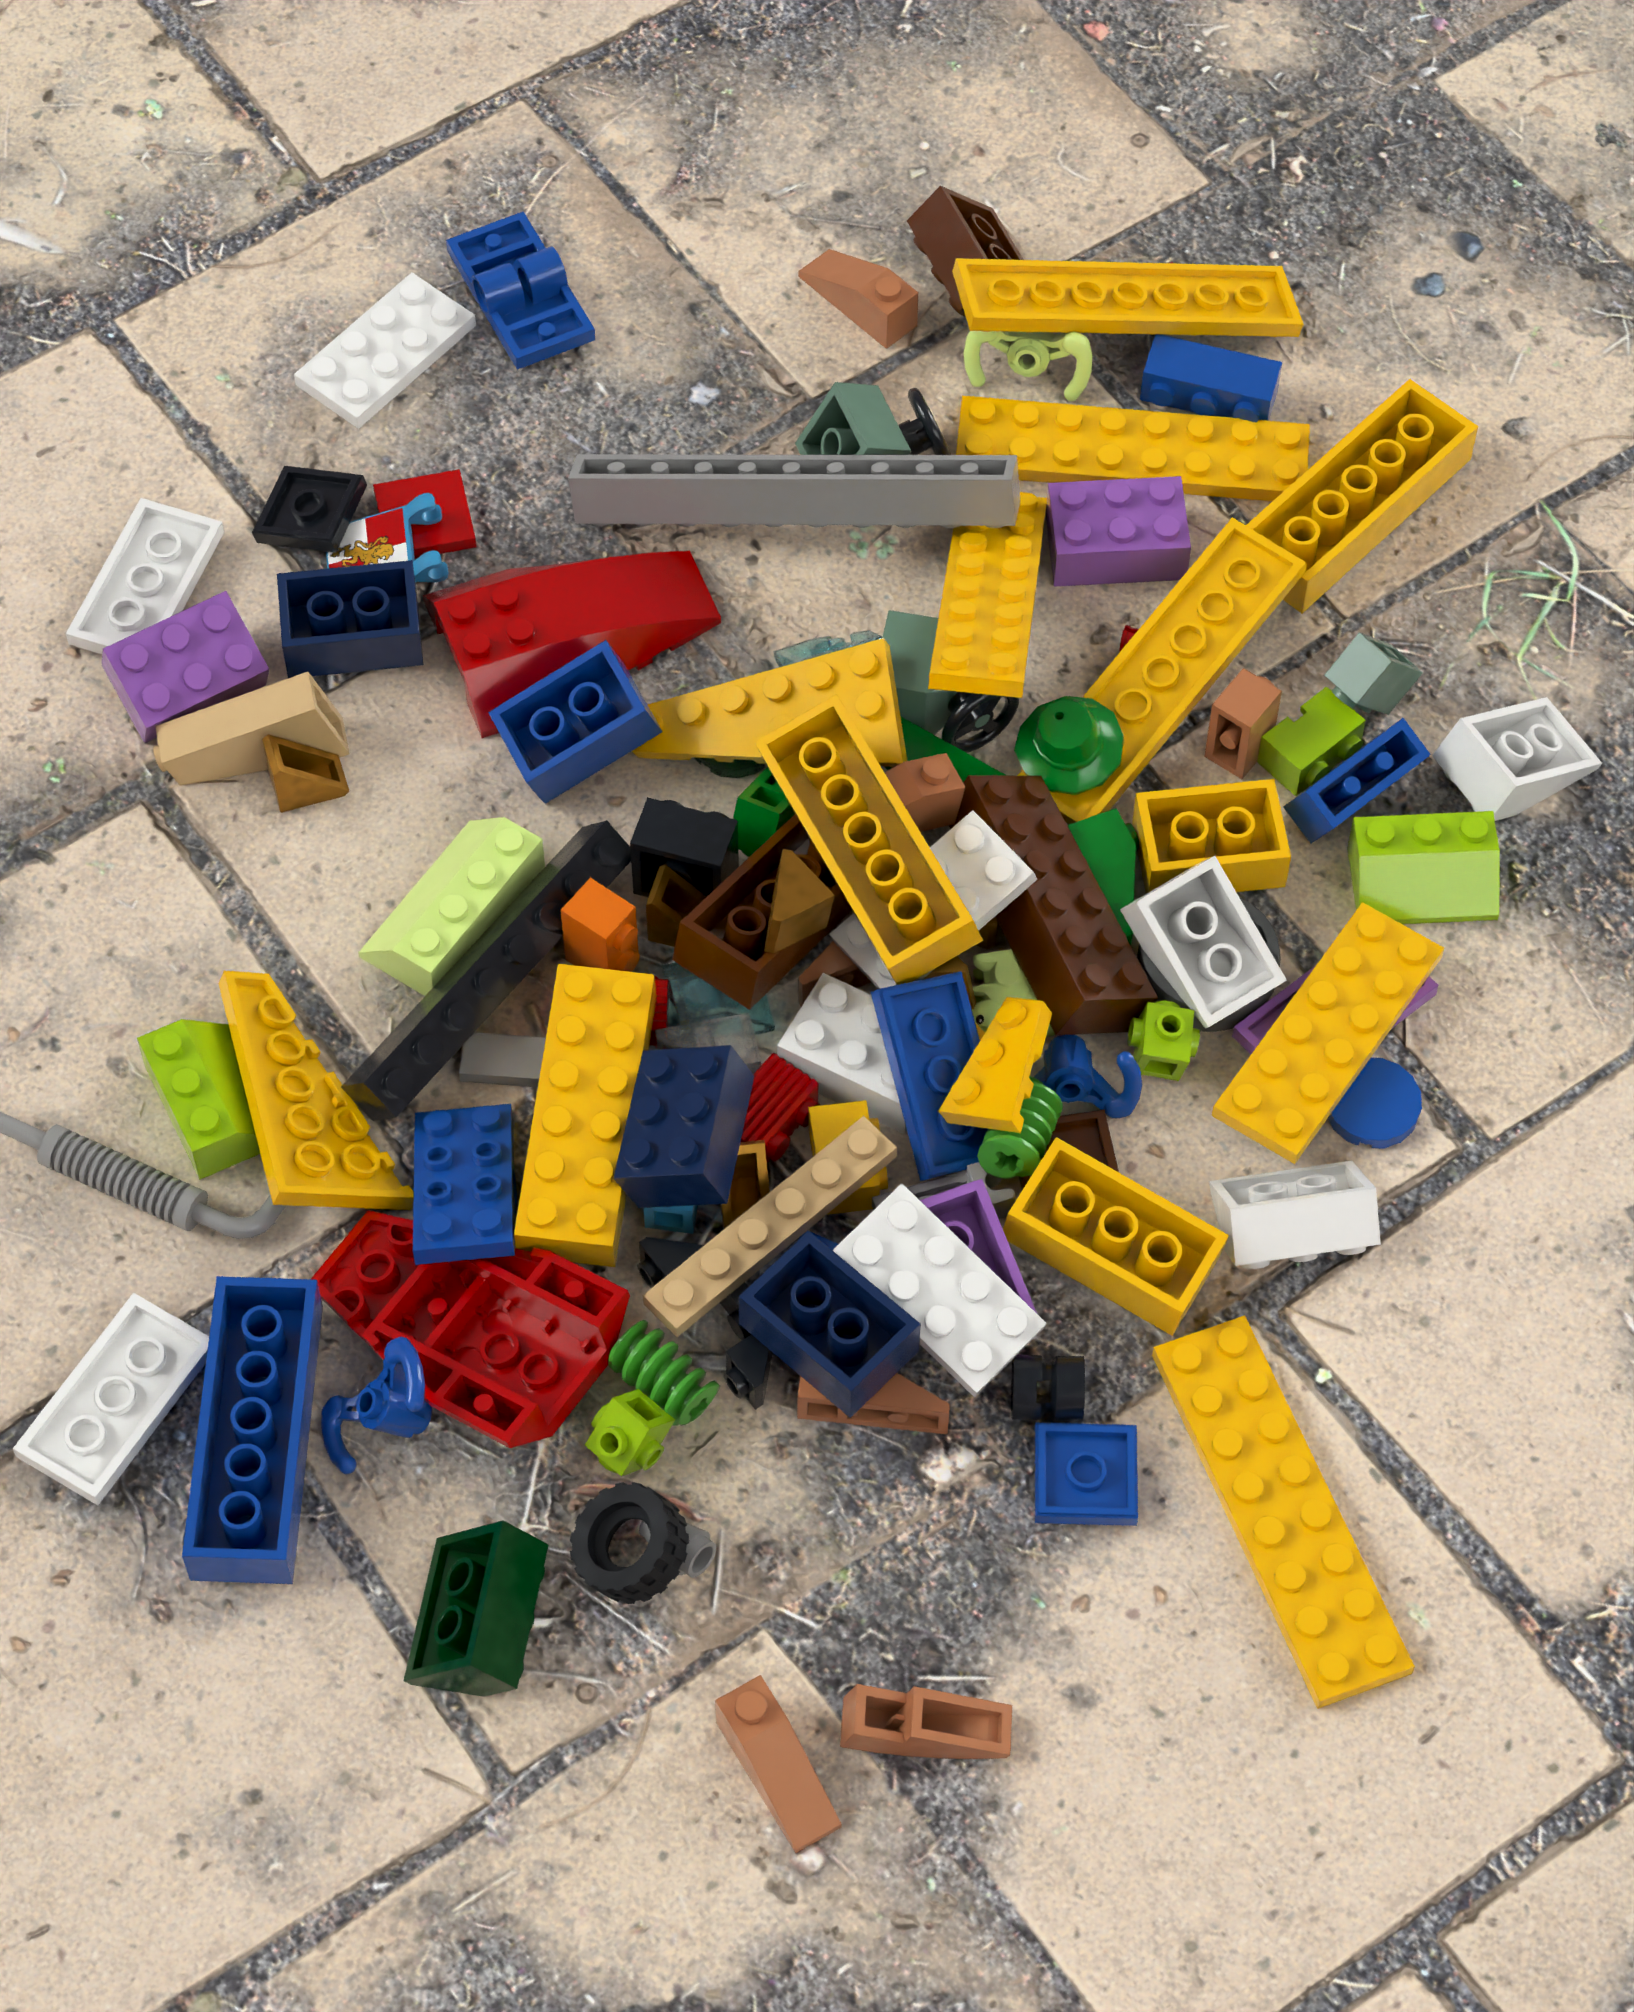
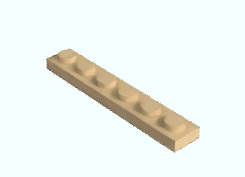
M865 1116L861 1117L643 1295L644 1305L676 1337L680 1336L897 1157V1147Z

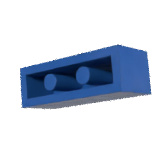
M1155 334L1143 371L1140 400L1158 406H1168L1194 412L1198 415L1239 418L1256 423L1258 420L1269 421L1278 392L1282 362Z
M1402 718L1283 807L1311 844L1333 830L1431 754L1405 719Z

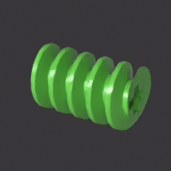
M1029 1076L1034 1084L1030 1098L1023 1099L1020 1114L1024 1118L1021 1133L988 1129L977 1155L979 1164L986 1173L997 1178L1009 1179L1015 1176H1031L1045 1154L1046 1145L1049 1144L1052 1132L1055 1130L1058 1118L1061 1115L1063 1109L1061 1098L1054 1090L1045 1086L1034 1077Z
M642 1320L628 1329L615 1343L608 1357V1366L615 1373H622V1380L629 1386H635V1389L641 1390L666 1413L671 1415L675 1419L672 1426L686 1425L698 1418L706 1410L718 1393L720 1385L714 1380L701 1387L700 1384L704 1380L706 1372L700 1367L687 1374L686 1372L691 1366L692 1358L685 1354L673 1361L672 1359L677 1353L679 1346L674 1341H671L660 1348L659 1345L664 1339L665 1333L660 1328H657L646 1335L648 1321Z

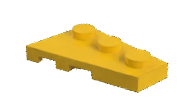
M1006 997L938 1110L947 1123L1021 1133L1024 1118L1020 1114L1023 1099L1030 1098L1034 1085L1029 1078L1033 1063L1041 1058L1052 1012L1044 1001Z

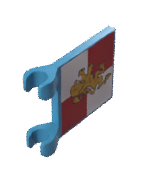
M423 493L405 506L351 521L337 552H326L327 569L413 560L415 582L434 583L446 580L449 574L448 565L442 562L438 551H428L415 560L411 524L432 525L440 522L442 519L441 507L435 504V498L432 494Z

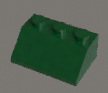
M504 1520L438 1537L403 1681L410 1685L482 1697L516 1690L524 1670L523 1661L529 1633L534 1624V1610L540 1583L545 1574L544 1565L549 1544Z

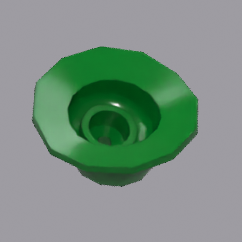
M1064 696L1037 706L1020 726L1014 751L1027 776H1042L1049 791L1078 795L1103 785L1120 766L1124 735L1114 712L1091 698Z

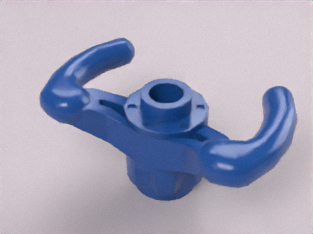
M1059 1035L1052 1039L1048 1049L1044 1051V1067L1034 1076L1045 1086L1054 1090L1062 1102L1082 1101L1093 1103L1100 1110L1104 1109L1108 1117L1114 1119L1127 1117L1132 1114L1140 1099L1143 1085L1140 1067L1129 1051H1123L1118 1054L1116 1060L1124 1079V1090L1119 1094L1092 1067V1053L1086 1048L1085 1041L1077 1035Z
M397 1337L388 1342L384 1350L383 1370L376 1380L368 1383L353 1398H344L340 1395L330 1397L321 1411V1431L325 1449L331 1462L343 1474L353 1473L357 1466L356 1460L347 1451L342 1439L341 1424L343 1421L361 1422L363 1427L405 1438H410L413 1434L418 1435L422 1433L429 1425L432 1407L424 1400L425 1379L423 1366L417 1350L408 1338Z

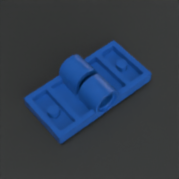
M524 211L446 240L447 252L517 370L595 341V329L568 286L566 271L558 252L552 246L545 248Z
M511 1104L415 1113L413 1255L415 1265L515 1256L514 1230L515 1213L518 1211V1199L514 1171V1118Z

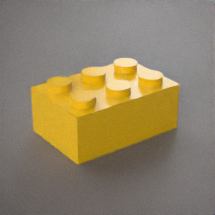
M1275 779L1136 793L1132 826L1139 840L1137 852L1146 894L1213 856H1216L1236 892L1286 887L1291 853Z

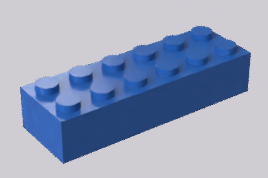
M216 1277L182 1558L190 1581L293 1584L323 1312L317 1280Z

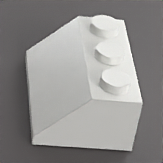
M1353 1161L1209 1181L1219 1229L1229 1235L1224 1250L1235 1266L1240 1265L1245 1269H1259L1268 1266L1272 1260L1288 1258L1294 1262H1307L1316 1259L1320 1253L1337 1251V1253L1343 1255H1354L1364 1252L1367 1246L1381 1245L1376 1187Z

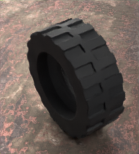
M624 1482L618 1483L610 1489L606 1487L599 1492L596 1498L590 1499L587 1502L586 1508L581 1515H578L575 1521L576 1527L574 1533L571 1532L570 1538L572 1543L570 1556L576 1565L574 1569L578 1576L585 1579L584 1582L608 1598L617 1602L621 1600L626 1604H635V1601L639 1600L645 1602L652 1599L653 1595L661 1594L665 1591L672 1579L675 1580L679 1575L682 1562L685 1563L688 1554L686 1553V1546L689 1544V1534L686 1533L685 1528L687 1523L685 1518L678 1513L680 1510L677 1506L651 1488H646L642 1484L632 1482V1485H627ZM630 1519L642 1520L650 1530V1540L645 1552L631 1566L620 1567L615 1565L608 1553L609 1545L615 1532Z

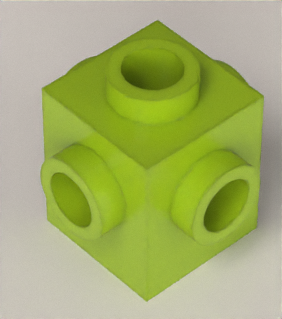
M1171 1001L1147 1002L1139 1018L1133 1017L1131 1019L1127 1044L1134 1047L1133 1057L1140 1067L1141 1075L1175 1081L1180 1080L1190 1063V1057H1195L1199 1046L1200 1030L1193 1028L1195 1010L1181 1008L1180 1005Z
M636 1389L613 1397L610 1403L604 1405L597 1412L591 1423L594 1430L585 1446L598 1456V1461L604 1468L619 1474L621 1477L640 1469L648 1470L661 1457L664 1451V1446L661 1443L675 1419L641 1390Z

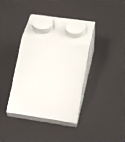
M1547 697L1460 718L1432 755L1444 770L1446 777L1455 783L1469 800L1475 812L1493 811L1495 821L1518 815L1596 771L1602 764Z
M1216 856L1196 864L1120 909L1144 952L1191 1010H1195L1194 1015L1205 1029L1287 981Z

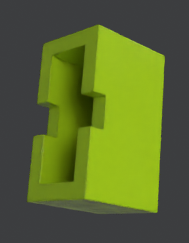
M1327 686L1300 707V712L1303 716L1295 722L1287 716L1261 736L1257 763L1295 796L1329 773L1342 760L1345 761L1363 746L1362 737L1366 720L1354 709L1339 700Z

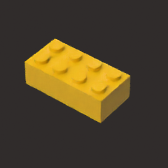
M1057 1137L1011 1207L1003 1227L1007 1241L1171 1336L1174 1335L1219 1260L1229 1237L1223 1231Z

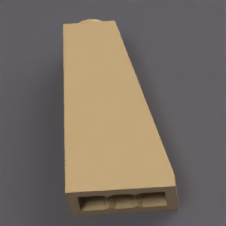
M309 672L156 725L158 745L153 747L155 760L161 771H168L180 786L267 771L268 765L262 739L268 734L337 754L339 758L350 754L343 717Z

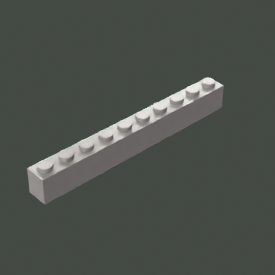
M577 454L568 477L575 524H592L594 526L635 524L644 527L653 524H678L679 526L690 527L696 524H721L725 527H735L740 524L766 525L768 527H779L782 525H809L811 527L853 525L864 528L871 525H896L902 528H910L916 525H941L945 528L959 526L1001 528L1004 526H1015L1020 506L1017 455Z

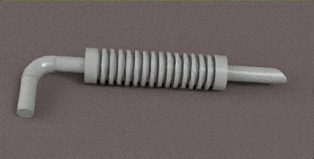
M0 1112V1133L37 1149L39 1164L82 1184L89 1185V1187L106 1193L126 1204H131L135 1208L148 1212V1214L186 1231H191L200 1223L222 1233L224 1236L236 1239L253 1238L265 1233L274 1225L276 1219L286 1207V1205H273L271 1195H269L261 1208L253 1215L241 1218L230 1216L207 1205L208 1194L206 1191L192 1185L190 1186L189 1183L173 1178V1176L156 1170L147 1164L133 1158L131 1159L127 1155L114 1151L96 1141L89 1140V1138L60 1125L52 1126L46 1133Z

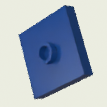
M1035 1422V1523L1137 1526V1425Z

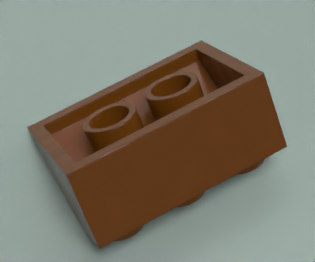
M941 185L907 220L915 235L913 239L915 245L921 252L927 255L933 265L931 268L932 274L946 287L950 294V305L964 317L966 316L952 272L956 258L1024 260L993 208Z

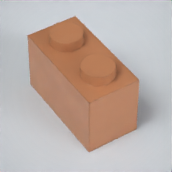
M1243 668L1212 704L1204 757L1243 779L1257 763L1261 736L1276 726L1282 691L1276 688L1267 678L1256 676Z

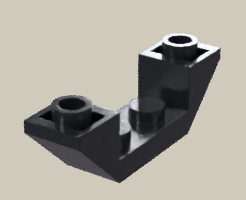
M646 1237L639 1242L640 1263L637 1264L639 1273L646 1284L653 1288L704 1245ZM744 1282L720 1302L729 1314L727 1319L732 1330L742 1340L725 1351L726 1372L724 1373V1379L737 1398L741 1399L745 1396L756 1410L764 1404L773 1352L739 1324V1296L748 1288V1285Z

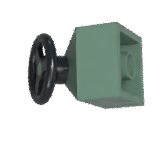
M835 382L795 442L800 455H918L932 448L935 455H951L932 412L917 388H911L908 391V399L917 419L911 422L907 420L898 425L878 385Z
M889 610L882 638L890 645L900 716L933 735L943 728L942 740L966 753L977 750L996 738L1014 717L1019 705V698L928 689L938 618ZM1001 697H1005L1004 707L994 719L992 711ZM983 729L968 739L956 740L971 731Z

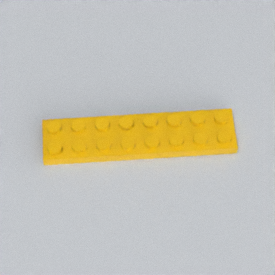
M956 258L952 271L970 331L1069 333L1074 331L1078 333L1299 337L1303 327V321L1283 266Z
M962 396L956 455H1017L1018 475L1021 481L1055 483L1181 476L1184 494L1273 501L1308 470L1310 424L1258 420L1256 423L1231 417Z
M1020 492V506L1015 526H1004L1001 528L959 526L953 528L929 672L928 689L1016 698L1023 697L1047 498L1036 497L1034 494Z
M1232 517L1082 697L1094 699L1114 712L1124 735L1121 764L1103 785L1078 795L1049 791L1067 824L1107 812L1113 807L1306 572L1305 561ZM1022 769L1017 776H1027V775L1025 774L1024 770Z
M1244 1315L1153 1347L1152 1357L1317 1709L1411 1675L1415 1667L1246 1316Z

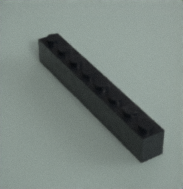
M606 820L582 827L341 1086L372 1121L396 1118L563 936L561 909L591 877L607 888L631 862L630 846L613 826Z

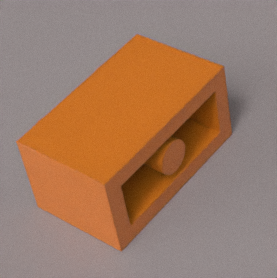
M590 877L561 909L565 960L575 966L632 972L640 958L636 906Z

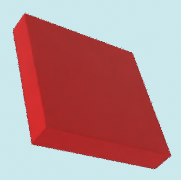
M460 469L373 484L378 513L405 506L423 493L432 494L435 498V504L441 507L442 519L440 522L432 525L411 524L415 558H419L422 554L433 550L443 554L477 547Z

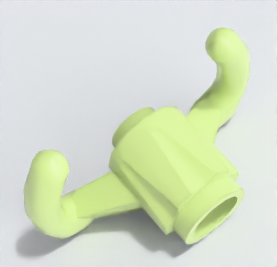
M969 331L966 337L963 352L964 365L970 383L974 387L983 386L986 380L980 364V347L982 343L986 342L1006 353L1008 365L1015 373L1024 377L1038 376L1046 370L1050 360L1073 355L1077 360L1076 369L1072 380L1064 390V397L1068 401L1078 399L1086 388L1092 372L1093 355L1090 342L1086 336L1078 332L1053 334L1051 332Z

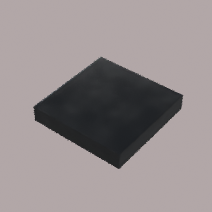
M284 466L252 531L256 542L336 553L367 487L364 476Z

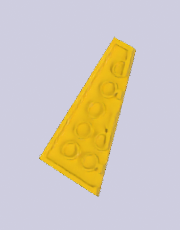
M884 638L648 704L662 733L637 747L632 752L638 758L690 760L694 757L714 758L717 762H734V759L754 760L758 764H766L754 743L755 741L837 694L879 765L893 768L906 762L907 755L890 645Z
M223 971L218 984L273 1205L412 1210L413 1190L409 1185L402 1186L393 1172L395 1167L394 1161L387 1151L380 1153L368 1135L371 1128L352 1098L341 1088L342 1083L334 1071L327 1073L319 1061L318 1057L321 1051L313 1039L305 1040L294 1023L297 1015L271 976L267 973Z

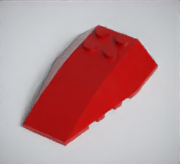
M690 550L641 553L553 565L506 569L423 595V601L437 634L444 633L465 684L467 705L481 738L499 733L488 713L489 711L607 640L624 662L628 671L634 667L639 671L653 663L655 655L668 648L673 651L721 624V616Z
M369 1210L311 1278L318 1282L321 1299L383 1360L385 1357L384 1350L388 1342L397 1337H405L410 1340L417 1350L423 1366L425 1379L424 1400L431 1407L508 1448L549 1438L554 1435L608 1366V1357L618 1340L630 1298L627 1289L551 1251L533 1247L531 1252L515 1248V1256L415 1265L413 1255V1220Z

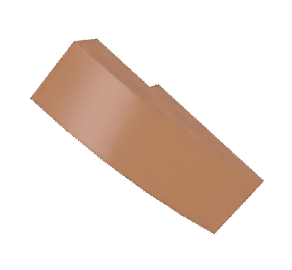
M856 1684L843 1697L840 1747L910 1757L941 1759L1007 1758L1010 1756L1013 1705L915 1686L907 1693Z

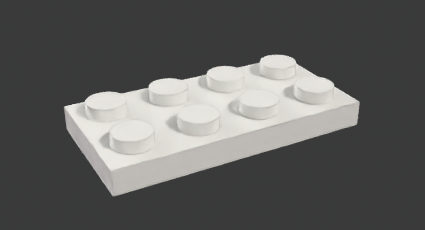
M411 272L294 373L295 385L359 429L476 326L475 314Z
M140 498L66 632L68 644L102 654L103 648L182 612L224 534L222 521Z
M973 810L930 847L973 918L978 931L1037 880L1035 873ZM854 913L829 934L834 943L878 989L896 985ZM930 972L921 976L915 981L924 979Z
M902 1183L833 1249L837 1255L921 1323L920 1345L974 1397L1047 1324Z
M133 1293L13 1447L15 1456L94 1504L99 1505L206 1364L209 1336Z

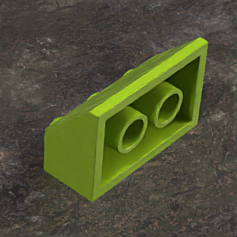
M1493 811L1353 817L1347 851L1356 910L1363 902L1401 924L1498 920L1500 849Z
M181 1019L137 1037L144 1066L199 1180L260 1154L228 1024Z

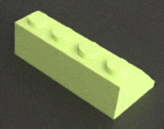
M505 817L469 821L358 952L359 957L426 996L545 868L542 838Z

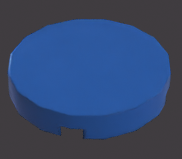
M1370 1058L1332 1111L1328 1120L1333 1130L1347 1142L1358 1146L1359 1143H1363L1365 1145H1372L1371 1148L1384 1149L1401 1143L1414 1131L1422 1110L1421 1090L1414 1077L1399 1064L1383 1058Z

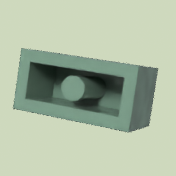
M1359 632L1324 676L1336 685L1332 693L1347 706L1354 708L1356 705L1368 714L1375 710L1389 715L1423 672L1393 645Z

